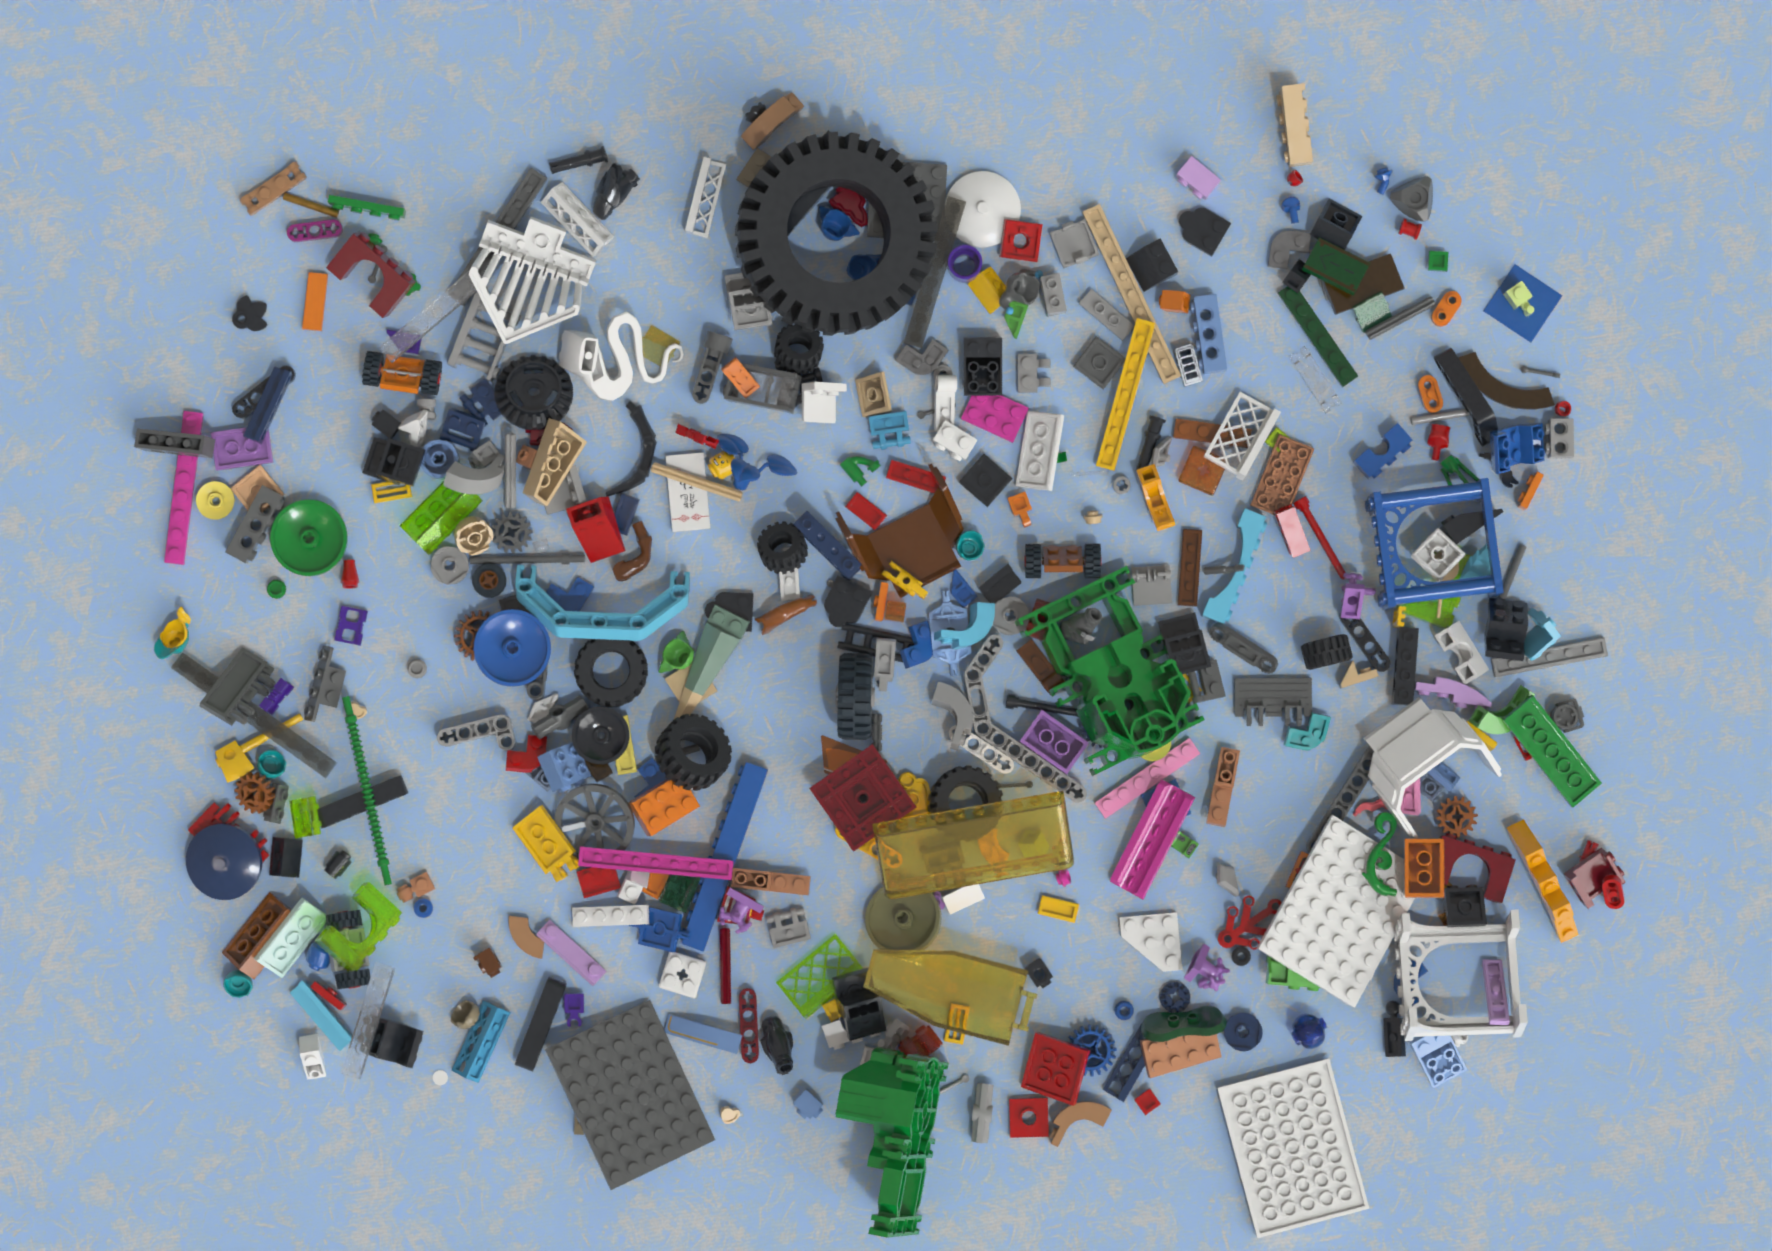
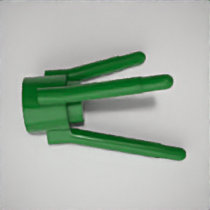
M1450 455L1440 463L1443 467L1440 471L1443 473L1448 485H1452L1448 472L1450 475L1455 472L1463 483H1469L1458 470L1459 468L1476 482L1480 480L1458 458H1454L1453 455Z

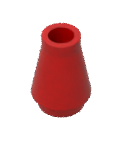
M344 560L340 583L345 589L357 588L359 578L355 560Z

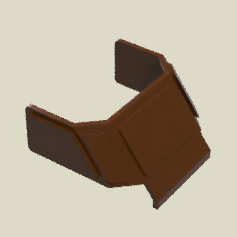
M932 463L928 466L938 488L929 504L869 535L852 534L840 512H836L837 518L835 519L853 556L862 564L860 566L861 571H865L869 579L889 581V579L882 575L884 570L897 578L899 572L890 567L889 563L891 561L923 583L921 587L961 567L952 548L964 530L961 523L963 519L937 466L934 467ZM909 580L903 581L904 584H908L910 582ZM892 582L900 598L908 595L907 592Z

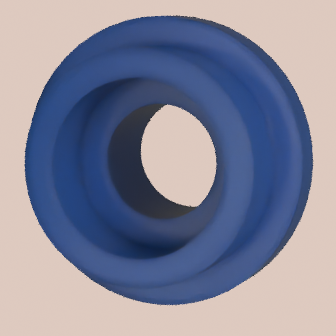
M419 899L414 904V912L418 917L426 918L432 914L433 905L428 899ZM423 904L427 907L425 912L420 911V906Z
M1120 1001L1115 1006V1015L1121 1020H1128L1132 1017L1134 1008L1130 1002ZM1122 1007H1126L1128 1009V1012L1126 1014L1121 1013L1120 1010Z

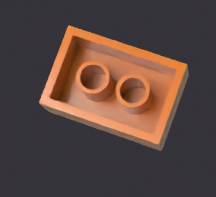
M667 779L628 802L646 836L655 835L700 807L691 790H685L683 786L677 787L672 780L668 781Z
M1405 839V898H1445L1444 839Z

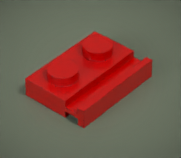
M591 867L577 871L584 899L620 889L621 887L616 869Z

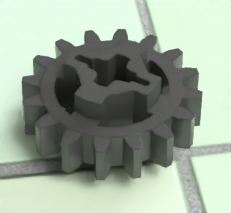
M509 512V517L502 514L501 521L496 518L498 525H492V528L495 529L493 536L496 537L493 543L499 542L497 547L499 550L504 547L505 553L510 549L512 554H515V549L522 552V546L528 547L526 541H532V538L528 535L533 533V530H528L531 523H524L527 519L525 516L520 519L519 513L513 517L512 512ZM511 520L518 521V522H520L521 524L515 526V525H512L510 521H511ZM504 525V531L499 535L500 528ZM511 528L513 530H517V532L514 533L515 537L513 538L511 536H507V534H509V529ZM525 531L524 538L520 542V535ZM507 540L512 541L514 546L506 545L503 542Z

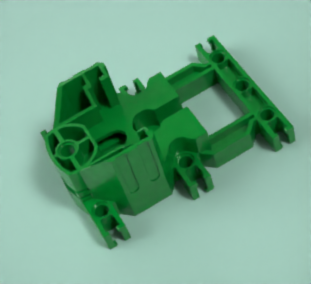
M1127 566L1014 621L1016 626H1022L1024 621L1031 620L1034 628L1030 631H1021L1020 634L1023 639L1042 629L1045 630L1041 643L1056 673L1069 678L1068 681L1049 690L1052 697L1055 696L1058 690L1063 688L1066 689L1069 695L1065 700H1062V698L1057 699L1058 701L1055 703L1057 708L1079 698L1080 701L1076 712L1091 742L1104 747L1103 750L1084 759L1086 764L1093 763L1092 759L1100 757L1103 766L1098 770L1097 768L1089 770L1092 776L1126 759L1147 755L1168 744L1180 732L1205 720L1202 715L1200 717L1196 716L1195 721L1188 722L1185 713L1188 711H1197L1199 707L1195 703L1185 708L1191 691L1188 689L1185 679L1176 665V661L1169 659L1161 664L1153 661L1167 653L1165 646H1163L1164 649L1156 654L1153 653V649L1150 647L1154 642L1157 644L1161 643V640L1164 639L1162 634L1143 643V629L1128 600L1115 595V593L1135 583L1132 578L1125 580V584L1119 585L1116 576L1120 573L1122 575L1130 573ZM1105 581L1112 584V590L1105 588ZM1071 598L1078 600V607L1071 604ZM1103 600L1121 638L1075 660L1056 622ZM1038 614L1044 615L1045 623L1038 621ZM1140 650L1146 652V659L1142 657ZM1073 683H1077L1080 686L1079 692H1075L1072 689ZM1124 701L1130 703V710H1127ZM1179 720L1181 721V727H1180V728L1178 727V721H1179ZM1108 752H1112L1114 754V761H1110L1107 758Z
M876 1047L872 1051L869 1061L842 1076L835 1113L836 1118L873 1124L874 1143L868 1157L867 1166L883 1169L878 1198L879 1211L878 1214H872L871 1220L875 1222L874 1227L869 1228L868 1234L886 1238L919 1234L920 1229H917L916 1226L917 1222H921L922 1215H918L917 1211L921 1204L924 1187L926 1158L933 1157V1151L930 1150V1146L935 1144V1139L930 1138V1135L934 1128L938 1107L939 1083L946 1082L947 1076H943L944 1069H948V1062L939 1061L936 1057L921 1054H908L906 1056L904 1052Z

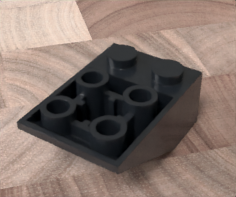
M964 337V396H1002V337Z

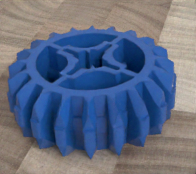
M1088 1024L1087 1031H1085L1083 1026H1080L1081 1033H1078L1075 1029L1073 1032L1077 1036L1074 1038L1069 1035L1068 1038L1072 1040L1071 1044L1083 1047L1082 1045L1086 1047L1095 1046L1094 1050H1096L1099 1056L1090 1054L1088 1060L1095 1057L1102 1062L1096 1066H1086L1084 1076H1086L1087 1071H1090V1076L1093 1077L1094 1070L1097 1071L1098 1075H1101L1100 1068L1108 1071L1105 1064L1113 1065L1109 1058H1116L1115 1055L1111 1054V1051H1117V1048L1110 1047L1111 1044L1115 1043V1040L1108 1041V1038L1112 1035L1108 1033L1104 1036L1105 1028L1098 1032V1025H1095L1094 1030H1091V1025ZM1088 1034L1097 1035L1089 1044L1079 1040ZM1101 1039H1103L1106 1045V1056L1098 1052V1045Z

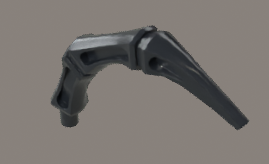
M631 401L625 407L632 412L630 417L636 424L641 440H643L642 457L636 468L637 470L632 473L631 477L607 491L606 497L633 489L644 483L646 477H649L657 444L655 440L656 435L644 414L642 406L636 407Z

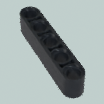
M402 775L370 787V789H373L371 793L374 794L372 797L375 799L374 805L377 806L409 793ZM360 791L315 810L314 812L321 829L367 811L365 809L367 805L364 804L365 798H362L364 793Z
M548 977L517 1056L516 1066L534 1071L567 983Z

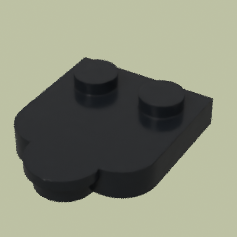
M1198 208L1194 212L1186 211L1179 218V224L1184 229L1182 232L1184 241L1211 257L1231 225L1230 222L1206 208Z
M837 575L824 603L825 610L829 614V622L834 627H842L846 623H856L860 619L873 592Z
M719 593L715 601L706 605L705 615L709 618L714 606L717 604L749 620L750 623L746 632H752L754 593Z

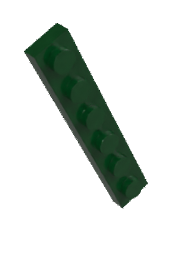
M1288 286L1277 294L1341 387L1343 388L1358 377L1357 373L1300 291L1296 293Z

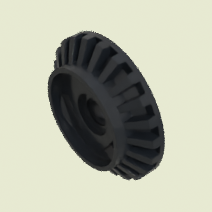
M522 356L516 361H511L507 367L505 366L502 369L501 374L498 375L495 385V401L502 416L511 424L526 430H541L546 428L549 418L560 421L568 413L573 401V384L569 374L555 360L547 359L546 356ZM534 369L541 370L543 373L524 374V371ZM531 388H537L540 392L537 396H531L528 391ZM515 391L523 406H518L510 396V393ZM553 391L557 392L558 394L549 406H546L545 403Z

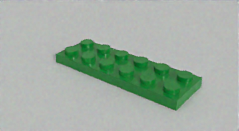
M1530 695L1502 719L1570 807H1575L1602 784L1533 695Z

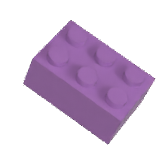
M1043 710L1040 711L1019 741L1066 775L1089 744Z

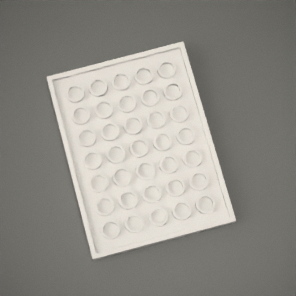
M1330 815L1257 949L1347 1005L1355 1008L1395 935L1397 920H1400L1402 913L1408 912L1415 898H1405V859L1385 847L1382 850L1391 855L1392 865L1387 870H1380L1376 866V863L1381 862V859L1378 858L1375 863V872L1379 880L1382 878L1384 884L1389 885L1390 888L1397 889L1396 896H1383L1375 892L1362 873H1366L1368 856L1378 843L1334 815Z
M1329 1058L1217 1088L1257 1238L1369 1209Z

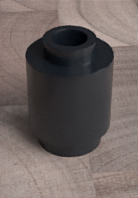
M344 850L341 852L336 851L326 863L324 871L334 879H337L338 876L341 877L352 863L349 860L351 856Z

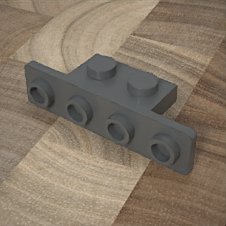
M323 646L319 652V663L314 671V682L309 690L310 698L308 705L304 709V720L315 722L319 704L337 708L346 671L329 666L334 650L333 647Z

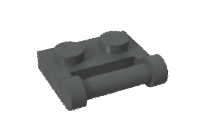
M1216 659L1210 660L1211 667L1198 670L1204 695L1201 696L1195 671L1188 673L1194 697L1192 698L1193 704L1226 696Z

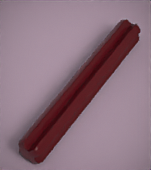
M729 928L720 929L721 1004H731Z

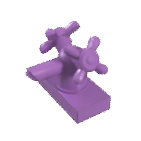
M1344 573L1343 577L1349 579V583H1345V586L1341 587L1342 591H1344L1343 598L1341 599V618L1360 619L1364 595L1372 596L1376 593L1375 588H1366L1364 584H1356L1357 580H1363L1361 574Z
M730 887L726 895L734 898L736 902L731 912H725V907L720 908V924L725 925V920L737 923L739 929L735 932L739 934L740 932L747 931L752 926L751 922L746 924L743 920L748 910L753 909L761 913L764 906Z
M1203 944L1194 953L1184 979L1191 982L1199 973L1202 975V978L1198 981V987L1201 989L1211 988L1218 991L1220 984L1226 982L1223 979V974L1229 973L1230 969L1225 968L1222 964V958L1217 959L1218 964L1216 966L1207 961L1206 956L1210 947Z

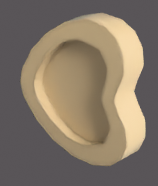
M356 701L351 702L354 715H356L357 719L363 718L367 714L366 707L360 706Z
M724 1106L720 1111V1117L725 1124L733 1123L740 1116L738 1108Z

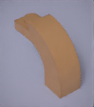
M792 92L787 96L781 97L766 109L744 131L741 137L752 150H755L765 143L779 126L801 111L804 105Z
M1091 1101L1076 1102L1074 1106L1069 1105L1065 1107L1052 1121L1059 1127L1052 1130L1049 1136L1052 1139L1050 1143L1058 1147L1068 1127L1078 1120H1090L1103 1127L1112 1110L1100 1103Z

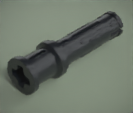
M601 146L597 150H585L584 154L549 162L552 174L584 165L591 167L593 164L603 161L607 163L608 157L605 147Z
M1149 416L1150 422L1147 431L1144 432L1146 438L1136 470L1149 466L1153 449L1157 440L1161 438V428L1166 420Z

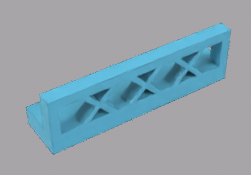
M302 980L290 992L339 1051L355 1039L306 980Z

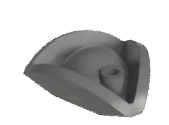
M1425 176L1401 185L1391 192L1390 199L1392 203L1408 217L1418 221H1427L1431 214L1433 202L1432 179Z

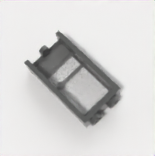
M742 363L758 382L760 388L746 399L729 379L727 385L723 388L724 399L729 402L794 414L802 377L796 373Z

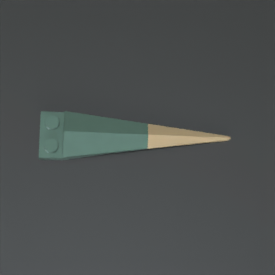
M717 604L714 606L705 624L674 719L684 714L691 715L742 640L749 626V620Z

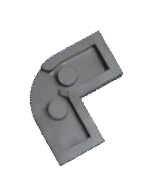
M1284 231L1278 234L1270 247L1268 267L1287 269L1290 251L1309 253L1310 233Z
M934 340L931 341L922 355L906 345L895 361L915 374L926 375L933 372L939 366L949 350Z

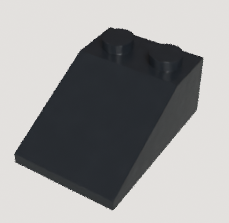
M1502 509L1493 510L1494 518L1504 511ZM1483 512L1460 514L1456 517L1452 514L1441 522L1443 526L1439 529L1455 544H1458L1484 526Z

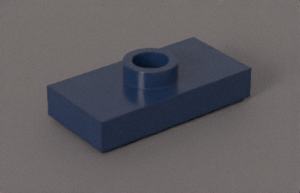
M624 493L620 495L614 515L620 534L627 536L640 499Z

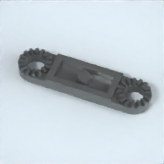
M1215 623L1211 627L1209 635L1213 638V641L1219 642L1224 648L1252 666L1258 667L1265 674L1275 672L1278 667V660L1273 655L1223 623ZM1215 630L1223 631V635H1218ZM1264 661L1271 663L1272 667L1265 665Z

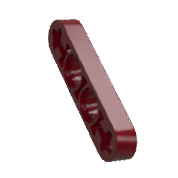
M746 988L739 994L740 1033L742 1035L741 1055L746 1063L751 1064L759 1058L757 996L754 990ZM746 991L753 995V998L750 999V1005L754 1004V1008L742 1009V1004L746 1005V999L742 998ZM748 1010L754 1013V1019L750 1022L743 1019L744 1012ZM745 1031H754L755 1038L752 1041H747L744 1038ZM744 1043H756V1047L752 1046V1052L756 1053L752 1060L745 1057V1053H748V1047H744Z

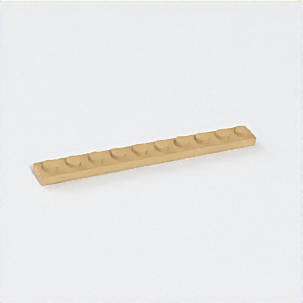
M1098 204L1083 211L1082 214L1134 324L1137 318L1156 323L1101 205ZM1156 324L1148 353L1164 385L1181 377V374Z

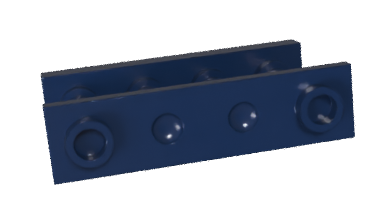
M808 511L794 523L795 527L803 533L804 538L847 580L850 581L860 571L862 564Z

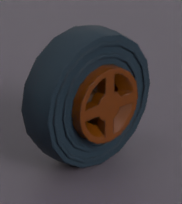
M486 563L479 566L472 576L474 590L486 598L500 595L506 587L507 578L505 572L495 564Z

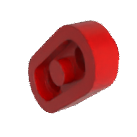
M1616 875L1605 876L1602 880L1605 904L1611 909H1619L1625 902L1622 881Z

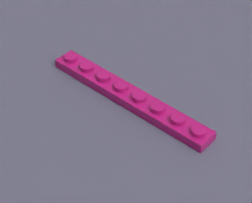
M184 411L181 433L201 435L204 414ZM178 455L164 563L185 564L198 457Z
M580 847L578 866L724 880H732L734 861L590 847Z

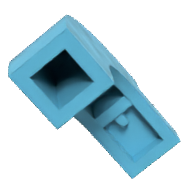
M976 602L970 605V620L967 628L964 631L939 630L934 633V641H941V644H952V649H963L977 643L988 634L995 617V603Z

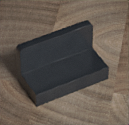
M1007 564L982 584L978 590L989 603L996 604L1020 585L1021 580L1013 572L1011 566Z
M273 837L269 875L299 878L303 840Z

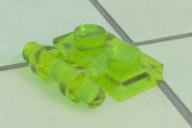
M308 797V800L307 798L289 801L295 839L320 835L322 824L318 817L319 804H316V797Z

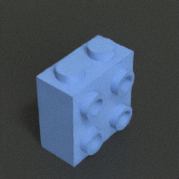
M573 742L537 757L552 792L561 790V793L571 789L573 784L575 787L586 783L584 779L591 776L584 759L575 750Z

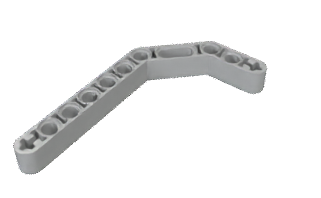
M999 635L989 636L964 673L968 700L973 713L975 734L1073 802L1079 803L1084 801L1087 791L1082 785L991 724L982 677L1002 649L1003 640ZM995 639H998V645L1000 646H995L991 651L992 653H995L994 656H992L988 651L983 650L985 647L987 649L990 648V640L994 641ZM982 654L989 657V662L985 665L980 664L978 661V657ZM970 670L978 672V678L974 681L970 680L967 676ZM973 689H979L982 692L985 712L982 715H977L974 712L971 691ZM981 723L988 726V732L985 734H981L977 730L978 725ZM996 734H1001L1004 737L1003 744H995L993 737ZM1012 745H1017L1020 748V753L1016 756L1011 755L1009 752V748ZM1027 756L1035 758L1036 763L1034 766L1029 767L1025 764ZM1043 767L1051 769L1052 774L1050 777L1045 778L1041 775ZM1065 778L1067 780V787L1059 788L1057 780ZM1071 783L1075 785L1072 787L1074 790H1082V798L1078 797L1075 799V794L1072 791H1069V794L1065 792L1070 788Z

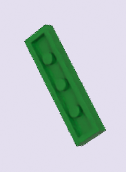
M329 195L328 203L336 210L349 208L351 212L358 214L366 211L370 212L369 215L381 217V214L388 215V219L397 221L400 218L405 219L406 215L404 208Z

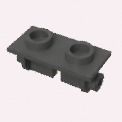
M272 783L270 787H275L272 790V793L275 794V797L272 799L274 802L268 810L264 811L263 817L264 821L281 824L289 786Z

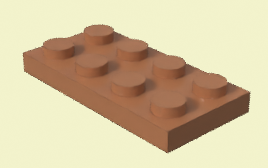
M1217 1034L1212 1036L1187 1035L1165 1042H1153L1147 1039L1140 1040L1149 1078L1222 1057Z

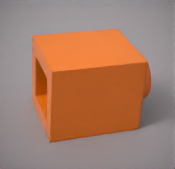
M1162 290V295L1159 297L1160 309L1166 312L1188 314L1191 295L1184 291Z

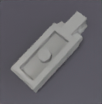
M877 638L874 677L875 680L879 681V691L886 692L888 681L892 682L894 677L896 639Z

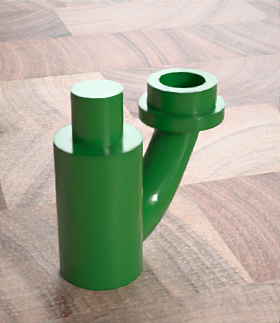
M861 456L848 457L840 464L854 483L857 481L861 487L867 481L864 479V473L857 464L869 466L867 470H870L872 473L881 466L879 460L873 461Z

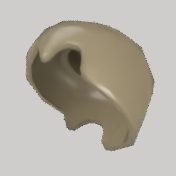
M464 1000L455 1008L450 1021L460 1029L471 1028L478 1021L480 1015L479 1008L475 1003Z

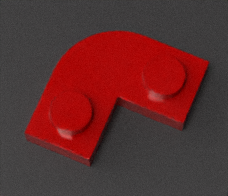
M528 735L526 752L507 750L505 771L529 773L538 768L541 764L537 757L546 753L547 736L539 740L536 735Z

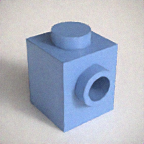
M807 1089L793 1102L798 1108L796 1112L804 1119L806 1117L811 1119L812 1116L817 1118L823 1111L821 1108L823 1103Z

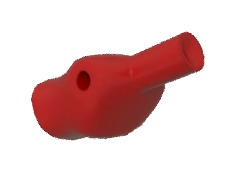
M1431 424V431L1427 444L1433 447L1431 460L1439 461L1441 449L1448 448L1451 427Z

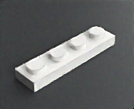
M649 905L572 908L573 927L649 924Z

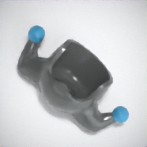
M1021 269L1008 278L1006 290L999 299V305L1006 310V314L1011 315L1014 312V309L1009 306L1011 302L1016 301L1030 305L1035 301L1040 288L1038 279L1043 276L1041 270Z

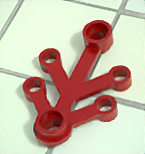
M1250 895L1243 898L1244 907L1240 926L1233 930L1234 920L1238 916L1239 910L1235 906H1230L1227 909L1226 928L1218 935L1219 944L1224 948H1231L1237 944L1256 950L1257 947L1253 948L1251 942L1256 940L1259 945L1260 941L1258 939L1252 938L1248 940L1238 936L1244 932L1264 936L1267 929L1254 925L1270 914H1276L1278 910H1273L1272 904L1278 903L1280 907L1282 902L1279 899H1271L1267 904V908L1249 919L1251 907L1254 905L1255 900ZM1248 897L1252 899L1250 905L1245 903V899ZM1231 908H1234L1236 910V914L1234 916L1229 914V910ZM1226 935L1231 937V941L1228 943L1224 941Z

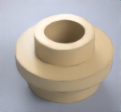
M1097 510L1087 511V515H1084L1083 518L1086 520V524L1101 523L1103 515L1099 514Z

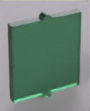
M1382 291L1352 307L1356 316L1355 320L1359 323L1363 333L1392 317L1388 307L1389 303L1385 300Z

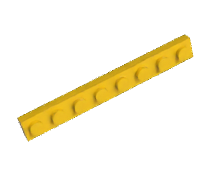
M1136 319L1096 463L1098 467L1115 471L1156 325L1154 322Z

